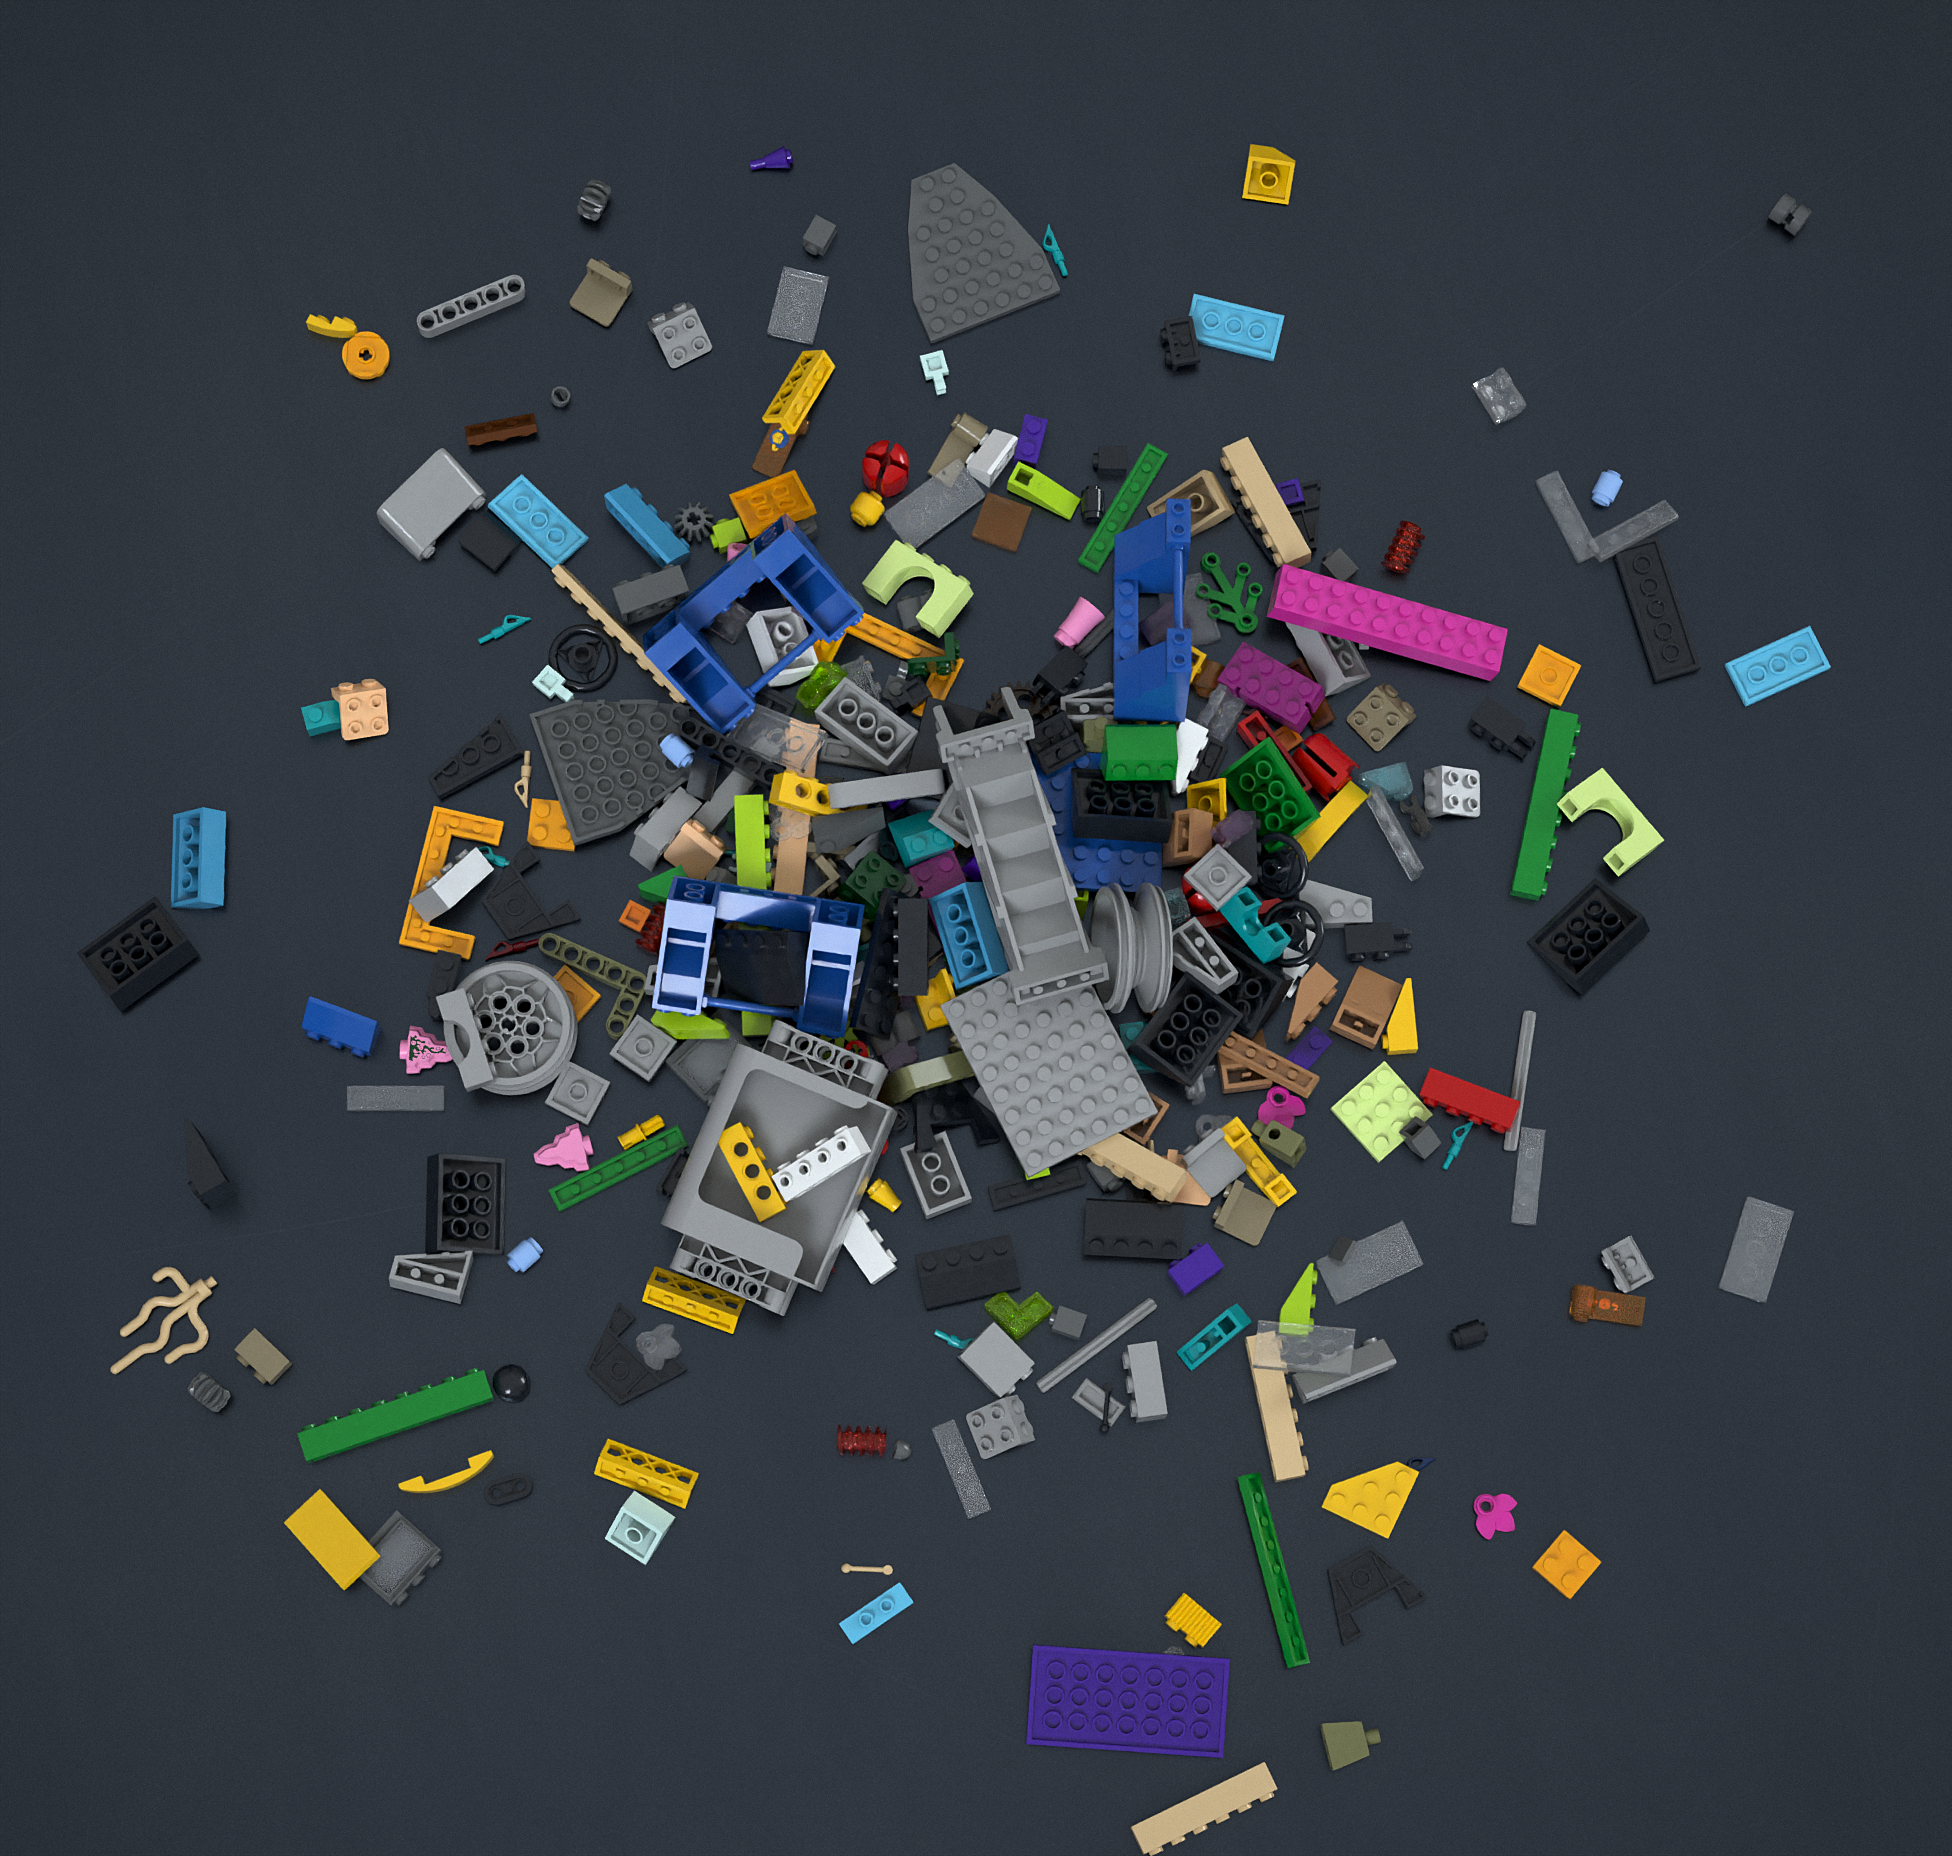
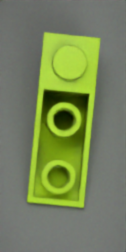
M1021 462L1017 463L1007 484V490L1068 520H1071L1081 500L1041 472Z
M657 1010L651 1018V1022L655 1027L675 1039H725L731 1036L726 1029L727 1025L718 1018L712 1020L706 1017V1013L702 1010L700 1015L692 1017L684 1016L681 1012L671 1011L670 1013H663Z
M1314 1263L1309 1264L1279 1311L1277 1336L1307 1338L1308 1333H1313L1314 1318H1310V1308H1315L1316 1294H1312V1284L1316 1285L1318 1273L1317 1270H1313Z

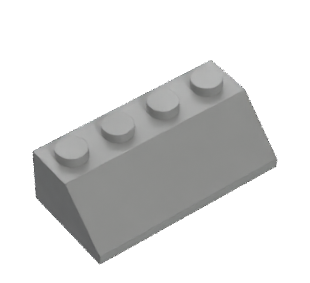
M1286 622V626L1292 632L1298 648L1302 651L1307 661V665L1313 672L1318 684L1323 687L1325 696L1340 693L1371 677L1353 641Z
M846 677L840 681L814 711L816 721L888 776H891L905 760L918 735L916 729Z
M1376 1337L1362 1342L1363 1347L1355 1350L1354 1346L1340 1351L1341 1356L1332 1359V1356L1329 1355L1319 1359V1364L1310 1368L1309 1364L1295 1369L1296 1374H1293L1292 1379L1302 1404L1392 1369L1397 1362L1384 1339L1377 1341Z

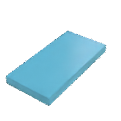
M1198 294L1193 295L1188 316L1193 318L1197 343L1274 361L1284 315Z
M522 474L488 504V508L552 569L557 564L562 565L588 541L589 537Z
M1810 626L1724 665L1745 707L1831 668Z

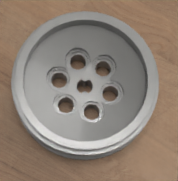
M1143 882L1136 891L1133 906L1130 907L1127 897L1118 883H1110L1107 887H1101L1096 894L1093 904L1090 942L1093 947H1100L1108 965L1109 980L1093 984L1094 990L1104 1010L1120 1013L1125 1007L1131 990L1134 988L1141 1009L1146 1013H1151L1155 1009L1164 1006L1169 994L1172 977L1173 937L1166 897L1159 886H1153L1150 882Z
M501 961L477 969L458 985L455 990L464 988L467 994H472L475 1007H472L474 1017L479 1016L480 1021L485 1017L492 1019L490 1027L479 1030L481 1039L486 1038L488 1045L494 1039L501 1042L499 1049L495 1051L490 1050V1052L486 1053L488 1061L494 1062L498 1074L494 1076L495 1083L481 1088L502 1095H521L545 1087L560 1075L574 1053L578 1035V1024L571 1000L554 977L543 969L529 963ZM498 999H506L507 1005L504 1009L499 1010L495 1008V1003ZM523 1002L531 1003V1008L526 1013L519 1012V1006ZM508 1021L516 1024L512 1031H508L507 1028L504 1029V1025ZM444 1022L445 1042L452 1059L458 1066L468 1055L470 1038L467 1031L462 1027ZM532 1024L540 1026L539 1032L535 1035L527 1033L528 1027ZM516 1043H523L525 1046L524 1051L520 1054L512 1052V1048Z

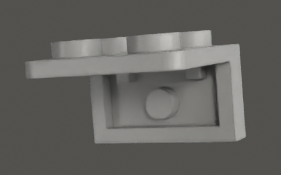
M689 302L675 305L672 308L673 310L666 314H656L651 318L652 321L647 323L650 331L656 336L671 368H676L712 349L699 316Z
M1444 765L1424 770L1425 817L1434 818L1445 814L1475 818L1480 815V775L1478 771Z
M1220 1128L1215 1131L1212 1129L1208 1130L1201 1137L1202 1142L1196 1147L1192 1144L1182 1152L1184 1157L1180 1162L1211 1198L1219 1194L1229 1183L1231 1184L1246 1171V1165L1224 1140L1225 1134Z
M1018 1395L1004 1397L967 1414L966 1420L981 1458L988 1459L1015 1446L1027 1444L1035 1440L1033 1427L1027 1420L1024 1404Z

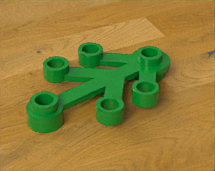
M1214 552L1204 554L1200 562L1201 568L1205 572L1213 574L1223 593L1212 590L1207 584L1201 583L1195 590L1196 596L1199 599L1207 598L1230 605L1235 612L1222 610L1219 604L1213 603L1207 609L1208 617L1232 622L1237 630L1242 633L1253 632L1258 625V618L1254 614L1257 598L1261 595L1263 589L1256 582L1249 585L1247 589L1249 597L1244 609L1240 602V597L1245 579L1251 571L1249 564L1243 562L1237 566L1235 571L1237 576L1232 588L1219 566L1220 557ZM1213 558L1215 560V563L1210 564L1208 563L1207 559ZM1244 567L1247 573H1241L1239 568ZM1256 587L1259 593L1254 594L1251 588ZM1204 588L1207 593L1201 594L1199 589ZM1216 608L1219 613L1216 615L1212 614L1211 609ZM1248 618L1250 624H1245L1242 619Z

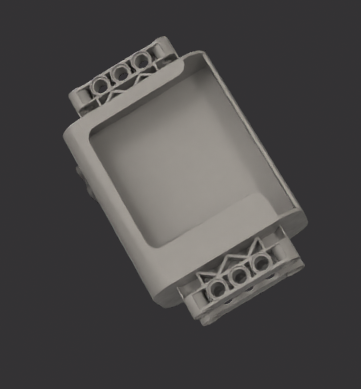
M776 1019L761 1052L737 1043L726 1071L722 1070L717 1079L718 1086L715 1093L712 1092L707 1106H710L660 1223L683 1234L669 1268L755 1302L759 1306L782 1316L787 1311L798 1283L822 1292L898 1114L893 1108L876 1101L889 1071L884 1068L885 1065L804 1033ZM805 1043H809L808 1048L801 1051L802 1046ZM832 1052L829 1059L823 1060L826 1053ZM854 1061L852 1068L846 1070L847 1063ZM739 1122L743 1123L744 1126L749 1125L755 1137L751 1139L755 1148L760 1146L766 1157L763 1163L766 1169L771 1168L774 1174L779 1172L777 1168L788 1161L792 1164L797 1161L796 1156L807 1149L811 1152L816 1149L815 1144L827 1137L830 1140L835 1137L834 1132L845 1125L848 1128L855 1126L859 1128L871 1152L802 1196L786 1203L785 1205L788 1210L760 1223L718 1142L722 1132ZM740 1143L736 1147V1154L739 1157L745 1156L748 1152V1146L745 1143ZM757 1165L748 1167L747 1175L749 1178H755L759 1175L760 1170ZM763 1186L758 1191V1196L761 1200H766L771 1195V1190L768 1186ZM710 1266H712L713 1271L711 1275L707 1277L706 1270ZM735 1276L734 1284L729 1286V1278ZM757 1285L758 1290L756 1294L751 1296V1288Z

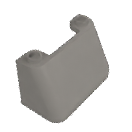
M441 448L379 507L377 517L380 524L414 557L421 561L423 558H429L436 549L434 547L435 540L467 509H479L485 503L487 496L461 465L444 448Z

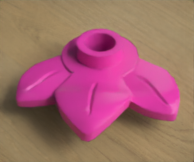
M1275 1086L1268 1091L1267 1101L1260 1105L1258 1120L1267 1125L1271 1120H1275L1291 1129L1294 1124V1116H1301L1306 1113L1305 1106L1299 1097L1290 1095L1285 1087ZM1276 1094L1281 1095L1283 1101L1276 1102L1274 1096Z
M1490 1494L1479 1495L1473 1504L1474 1511L1478 1515L1476 1527L1479 1533L1484 1538L1490 1540L1494 1535L1495 1529L1502 1532L1514 1531L1515 1523L1509 1511L1517 1505V1502L1507 1494H1499L1497 1496ZM1482 1502L1489 1503L1490 1508L1488 1511H1484L1481 1508Z

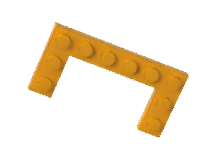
M866 613L862 615L863 618L858 624L847 627L844 630L845 634L838 641L834 642L832 640L828 644L824 639L821 641L818 639L813 644L821 667L819 671L826 674L847 633L906 661L909 658L945 656L944 650ZM963 659L955 660V672H951L950 675L938 676L937 673L930 674L925 685L933 695V698L945 701L964 663ZM925 703L912 711V715L921 718Z
M434 806L411 898L426 886L425 883L429 879L441 874L440 870L445 866L452 836L499 846L504 822ZM409 902L399 940L400 945L437 953L438 950L462 955L464 960L470 961L475 936L429 926L430 921L426 923Z

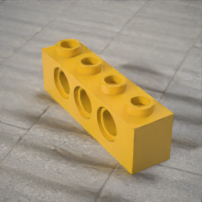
M784 770L783 773L774 775L768 802L812 817L867 809L868 805L845 807L842 810L840 808L831 809L827 785L830 784L818 783L819 780L812 777H798V773L790 770ZM796 787L800 790V797L796 794ZM817 793L821 796V803L817 800Z
M739 1122L722 1132L718 1144L759 1222L763 1223L788 1210L785 1204L789 1201L785 1202L782 1194L777 1190L772 1178L775 1174L771 1168L766 1169L763 1163L766 1157L760 1146L755 1148L751 1140L755 1137L749 1125L744 1126L743 1123ZM740 1143H745L748 1146V1152L745 1156L739 1157L736 1154V1147ZM751 1165H757L760 1170L759 1175L755 1178H749L747 1175V1169ZM763 1186H768L771 1190V1195L766 1200H761L758 1196V1191Z

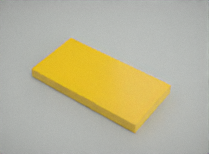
M321 1489L284 1522L344 1591L381 1557Z

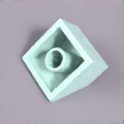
M634 1491L621 1507L605 1539L646 1565L666 1535L675 1517Z

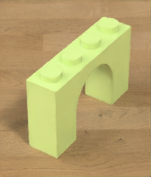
M895 540L862 582V585L869 595L886 605L898 588L908 579L917 576L933 579L935 582L933 594L916 615V618L921 627L940 638L974 593L969 586L970 582L961 575L958 577L953 575L952 571L945 565L941 564L938 566L927 554L923 553L920 555L909 543L905 542L902 544Z
M1603 768L1569 791L1557 803L1571 822L1591 809L1604 810L1618 821L1623 833L1622 842L1603 858L1618 877L1650 854L1664 841Z

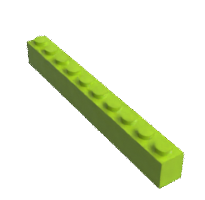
M763 794L734 795L737 885L767 890V887L771 886V872H766V863H770V848H765V839H770L769 824H764V815H769L768 800L763 801ZM739 922V930L773 931L769 926H748L745 922ZM742 1011L743 1037L768 1036L776 1016Z

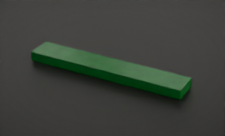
M1147 443L1082 552L1078 563L1097 574L1099 573L1114 548L1115 535L1123 532L1168 457V453Z
M677 1124L548 1191L557 1209L561 1212L676 1154L679 1147L686 1149L689 1145Z

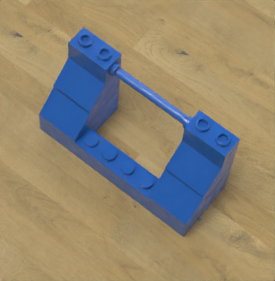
M1167 499L1164 513L1142 521L1140 525L1115 535L1113 548V721L1185 722L1191 680V629H1184L1183 594L1191 544V499ZM1138 593H1173L1174 627L1167 628L1166 640L1164 642L1141 650L1138 654Z
M785 512L643 635L644 654L714 730L721 734H728L737 726L736 722L742 717H749L755 711V693L818 639L820 641L824 639L828 644L832 640L834 642L838 641L845 634L844 630L850 625L855 626L862 620L864 609L844 587L809 538ZM768 577L813 627V633L753 684L743 687L701 631V628H708L715 621L714 617L721 612L723 614L728 611L733 605L731 602L737 597H744L750 591L749 587L756 581L760 583Z
M673 876L666 904L652 1008L663 1013L675 1011L681 1012L684 1016L692 1017L700 1015L702 1007L706 1008L708 1005L793 1018V1021L797 1022L796 1029L809 1035L817 1033L824 1034L832 1039L844 1038L865 905ZM716 918H720L723 922L727 923L739 921L745 922L748 926L765 925L773 930L785 928L791 929L793 932H811L806 961L804 1006L795 1007L793 1010L719 997H708L709 993H704Z

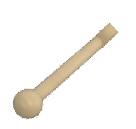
M845 1563L841 1567L844 1573L865 1571L883 1572L885 1575H890L893 1571L890 1565L884 1567L850 1566Z

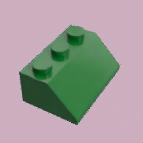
M1175 724L1105 725L1100 768L1106 781L1176 780L1178 749Z

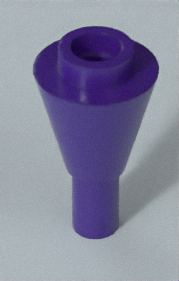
M784 145L767 154L764 158L752 160L749 163L751 170L763 167L790 168V163H793V156L791 150H786Z

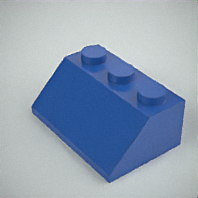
M311 996L308 999L302 1023V1029L306 1032L307 1037L318 1041L320 1037L329 1040L328 1044L338 1049L345 1046L351 1049L350 1052L360 1057H364L365 1054L372 1055L382 1031L378 1021Z

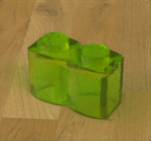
M821 661L813 668L810 678L801 684L796 693V698L806 708L817 709L844 677L847 678L848 673L838 663Z

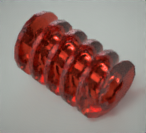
M1403 520L1400 521V528L1395 532L1396 536L1392 538L1393 544L1388 547L1389 552L1385 553V561L1381 562L1385 568L1397 573L1410 572L1405 566L1406 564L1413 565L1414 563L1409 556L1417 557L1418 553L1413 548L1420 549L1422 546L1417 542V539L1425 540V536L1421 534L1422 529L1418 525Z
M658 902L659 905L652 906V910L656 914H648V919L651 922H644L643 926L646 930L639 932L643 939L635 940V944L638 947L656 956H659L656 951L660 950L661 947L660 943L666 911V904Z
M838 1425L837 1449H839L840 1455L844 1456L846 1450L849 1449L850 1456H854L856 1449H858L861 1457L864 1456L866 1450H868L870 1457L874 1456L876 1450H878L879 1456L883 1457L886 1451L887 1427L884 1433H881L880 1427L877 1426L874 1433H872L870 1426H866L864 1433H862L860 1425L856 1426L854 1432H852L850 1425H847L844 1432L841 1425Z

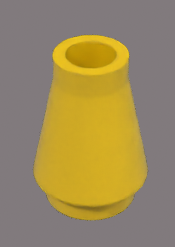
M879 1177L866 1190L870 1195L869 1198L888 1208L892 1213L902 1203L887 1181H883Z

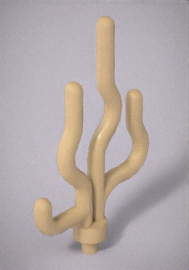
M164 1267L155 1272L152 1276L155 1282H159L169 1276L182 1292L175 1297L156 1296L149 1299L142 1306L139 1315L120 1329V1335L126 1337L139 1328L148 1319L151 1310L156 1306H180L164 1318L160 1327L159 1338L155 1342L136 1347L112 1365L111 1372L117 1374L143 1354L154 1353L162 1349L168 1341L171 1325L187 1312L191 1323L199 1333V1338L194 1343L182 1344L165 1356V1362L171 1364L184 1354L195 1353L201 1350L206 1345L209 1336L206 1325L197 1313V1308L205 1298L212 1294L210 1289L217 1284L212 1276L205 1281L200 1278L190 1286L175 1268Z

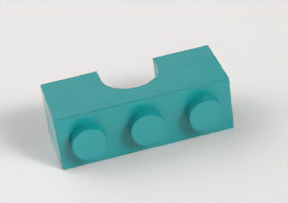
M1246 886L1238 891L1219 911L1259 960L1265 964L1280 957L1290 943L1291 938L1277 922L1267 927L1260 923L1258 909L1262 903Z

